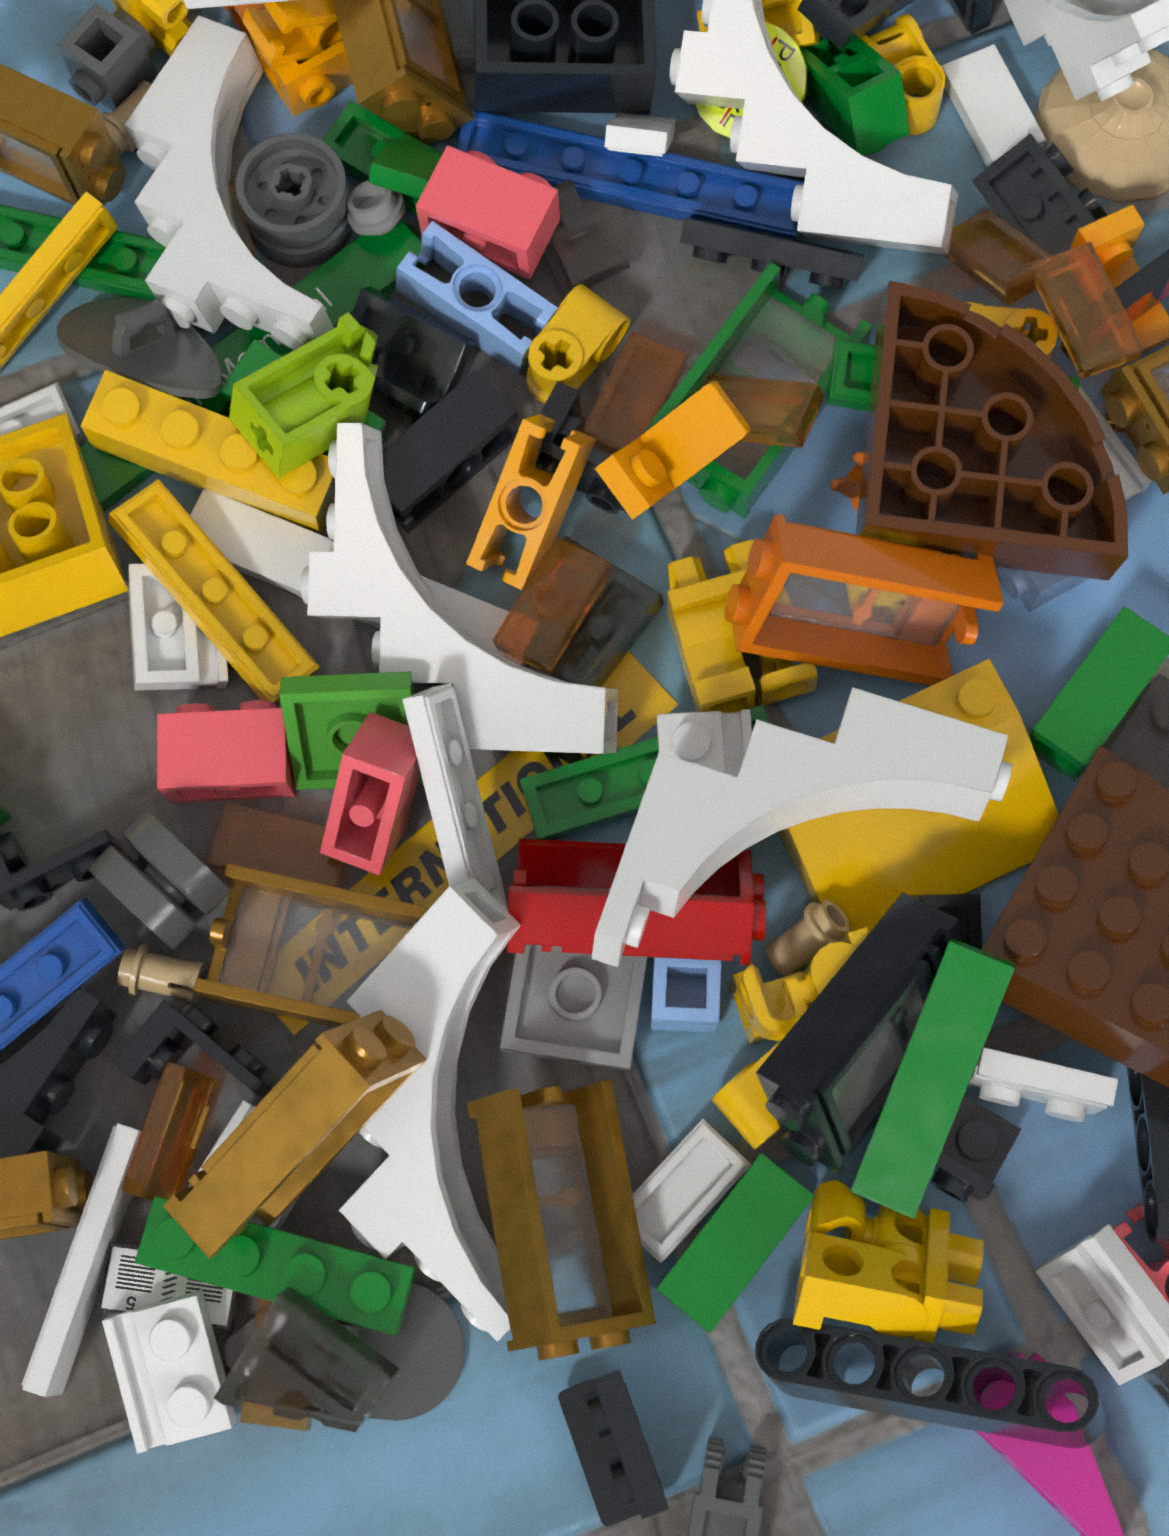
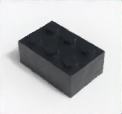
M473 0L474 111L650 114L657 76L654 0Z

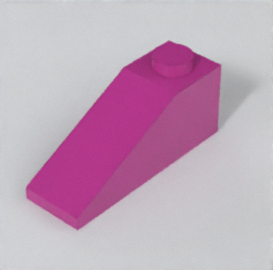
M1008 1352L1006 1355L1027 1359L1018 1352ZM1033 1352L1028 1358L1030 1360L1047 1362L1036 1352ZM1007 1381L990 1383L982 1392L981 1405L988 1409H1001L1007 1406L1013 1400L1015 1385ZM1065 1395L1059 1396L1053 1403L1051 1416L1063 1423L1079 1420L1074 1404ZM975 1431L1082 1536H1125L1090 1445L1082 1448H1066Z

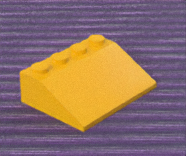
M67 413L0 436V637L129 591L116 545Z
M990 659L898 701L1008 735L1002 761L1013 764L1010 779L1002 801L998 802L990 799L979 822L939 812L875 808L840 812L819 817L778 832L812 901L820 904L824 900H829L835 903L849 921V932L867 927L870 933L902 892L910 896L968 894L1032 863L1059 816L1058 810L1021 715ZM838 730L819 739L834 743Z

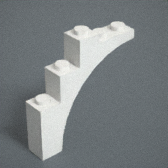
M703 0L702 22L704 26H708V31L684 30L681 48H675L671 57V84L676 85L675 93L688 104L743 109L742 116H735L730 135L731 152L737 153L736 162L743 168L762 173L805 177L804 185H796L791 203V220L798 222L797 231L807 239L948 255L958 193L954 187L947 183L905 175L866 158L824 129L803 106L778 63L765 24L762 0Z
M1004 0L1023 46L1043 36L1048 47L1052 46L1075 101L1097 91L1102 102L1135 85L1131 73L1152 62L1147 51L1169 40V0Z
M198 15L124 125L138 148L137 156L146 166L154 170V173L134 202L149 225L147 227L148 233L158 243L166 247L145 281L156 299L160 300L165 306L167 315L171 318L172 323L179 327L188 329L193 324L215 334L224 318H226L234 325L245 330H251L253 326L271 333L282 345L295 350L334 329V326L321 303L284 284L253 257L243 243L236 227L230 192L233 143L244 107L264 70L245 32Z
M337 423V440H332L328 451L329 471L331 476L335 478V503L330 504L326 518L328 537L331 541H334L333 552L309 551V566L303 569L300 583L302 599L305 604H308L307 615L339 619H381L380 631L375 632L372 640L371 654L374 667L379 669V673L411 671L413 683L453 684L469 749L592 754L616 753L618 689L569 683L523 667L481 642L452 616L418 573L396 527L384 481L381 431L362 423Z
M471 878L449 886L346 1001L360 1015L359 1018L382 1010L385 1015L392 1016L401 1021L415 1038L414 1046L427 1061L359 1132L372 1145L382 1147L389 1156L339 1211L351 1223L352 1231L358 1240L368 1248L377 1250L384 1259H387L406 1245L414 1253L415 1262L420 1270L429 1278L441 1282L461 1303V1309L469 1322L478 1329L487 1331L498 1342L510 1331L497 1248L478 1214L462 1166L455 1116L457 1063L469 1013L491 965L521 925L475 878Z

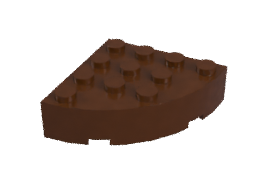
M889 280L877 319L855 535L942 551L944 554L949 555L957 554L970 559H975L978 554L993 557L995 567L1109 581L1128 558L1126 501L1119 474L1115 475L1112 462L1103 445L1106 437L1096 415L1067 374L1028 337L1006 323L1001 328L983 315L970 311L971 304L940 291Z
M1099 746L981 950L1017 964L1003 997V1003L1168 1088L1169 791L1144 770L1106 748Z

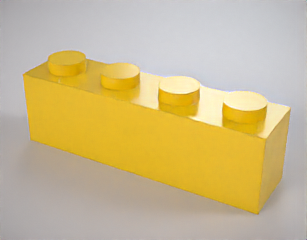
M107 370L102 375L81 423L82 430L95 449L198 489H207L232 498L320 535L326 523L328 508L331 503L335 502V478L331 476L329 471L328 456L320 454L278 479L228 417Z

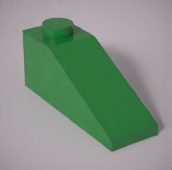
M820 35L819 44L800 48L808 68L806 98L831 134L862 156L879 152L888 144L910 134L901 72L862 39L857 38L840 49L832 41Z

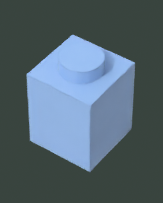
M654 957L651 1030L716 1033L719 1025L721 961Z

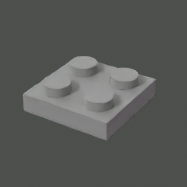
M526 945L524 954L516 953L500 1050L630 1072L648 957L622 956L618 967L591 959L592 954L561 953L562 946H552V952H541L542 945Z

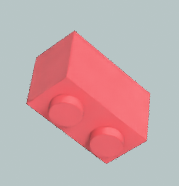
M448 145L415 206L421 235L431 221H434L498 267L529 280L560 221L558 189L553 188L545 179L528 172L520 175L498 166L494 160L481 152L470 150L465 153Z
M252 700L239 704V710L215 711V708L211 705L191 703L178 706L176 713L157 714V789L170 803L296 797V786L282 708H277V704L271 701Z
M369 712L342 754L320 849L321 854L376 875H381L406 830L421 773L409 726Z

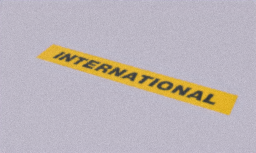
M629 651L590 684L592 686L618 689L617 749L634 744L657 724V714H669L679 705ZM511 751L477 780L497 861L518 844L519 838H525L534 830L519 779L600 754ZM431 819L393 852L380 876L369 872L349 890L430 908L449 887L433 820ZM324 911L280 948L269 994L302 1000L318 937L315 925L317 920L323 917ZM334 913L333 921L336 929L327 940L312 1003L327 1007L381 962L410 930ZM404 924V927L413 928L414 924ZM277 1015L294 1036L310 1023L304 1020Z

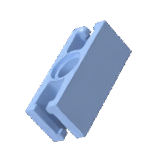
M431 221L422 233L421 253L419 256L409 251L397 266V292L452 330L473 340L475 346L517 375L521 373L528 363V352L532 340L526 336H523L520 340L498 322L502 314L510 315L534 329V337H537L558 309V307L434 221ZM433 259L453 275L449 283H442L415 267L416 263L419 261L427 266ZM468 291H480L487 295L491 302L483 307H472L462 300L461 295Z

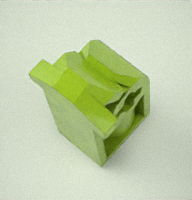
M349 312L338 318L337 327L233 384L229 419L278 479L329 450L332 440H337V423L364 424L378 368V365L371 364L378 336L370 329L361 325Z

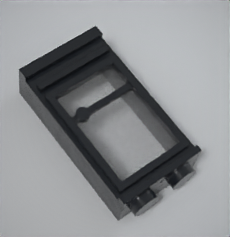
M902 892L756 1071L768 1099L765 1104L766 1108L777 1120L783 1134L781 1143L791 1155L802 1163L813 1166L818 1161L840 1174L846 1167L842 1156L844 1155L849 1158L878 1121L951 938L965 943L958 918Z

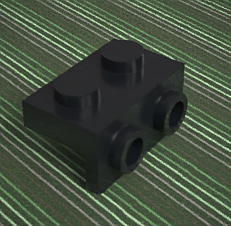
M373 287L362 288L351 315L361 325L370 329L378 336L371 363L378 365L373 387L389 395V403L396 409L409 415L423 416V414L456 387L474 341Z

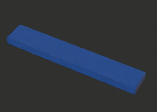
M471 108L468 109L473 111L474 119L461 127L455 147L465 153L470 150L481 152L494 160L498 166L520 175L525 172L536 174L545 179L553 188L558 189V193L681 221H684L686 217L693 216L797 239L798 222L791 220V203L796 185H804V182L670 152H666L661 157L607 150L608 147H604L605 138L489 112H476Z

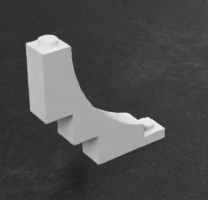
M852 687L834 743L756 720L738 777L659 752L595 931L591 959L618 967L625 945L635 948L639 947L650 910L674 918L692 894L728 861L746 848L770 835L807 820L840 812L881 808L939 812L979 822L989 800L1001 802L1005 794L1013 767L1012 763L1002 761L1008 735Z

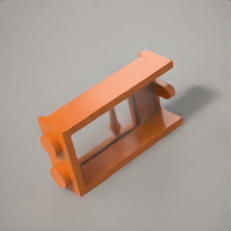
M775 514L763 539L757 538L753 542L748 557L747 571L740 584H733L728 592L725 603V619L727 622L732 623L736 651L932 686L953 676L946 645L952 633L954 632L957 643L973 645L979 630L975 608L999 612L1004 601L992 556L978 554L975 559L964 558L961 555L944 554L942 551L794 522L786 523L785 515Z

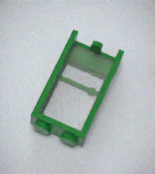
M772 262L768 264L645 429L646 432L706 384L716 381L748 423L750 432L686 481L698 488L702 499L716 510L723 513H728L732 510L744 519L826 406L832 347L836 339L869 344L873 325L862 319L853 333L848 335L828 322L830 305L820 295L810 294L802 306L779 292L778 284L781 268Z

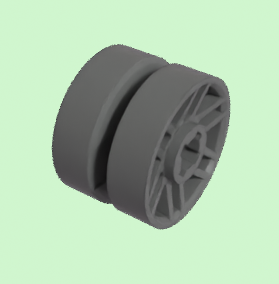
M284 133L265 139L253 147L244 157L236 176V194L252 240L264 256L286 267L308 268L328 261L345 247L353 232L347 220V201L350 191L343 164L339 156L328 144L307 134Z
M145 810L123 832L124 838L137 852L139 857L134 860L116 846L110 845L87 869L151 931L175 950L197 927L196 922L182 906V903L187 900L203 913L210 914L230 894L231 890L165 826Z

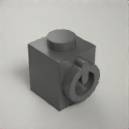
M95 3L57 45L71 74L69 79L70 86L83 100L93 106L100 102L114 111L138 87L141 81L150 82L156 75L149 56L155 48L153 39L138 21L121 10H116L111 14Z

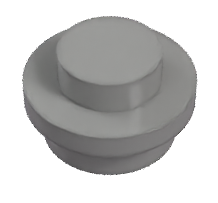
M368 180L359 184L350 192L347 201V220L351 228L360 235H383L390 232L403 217L406 203L401 193L373 185Z

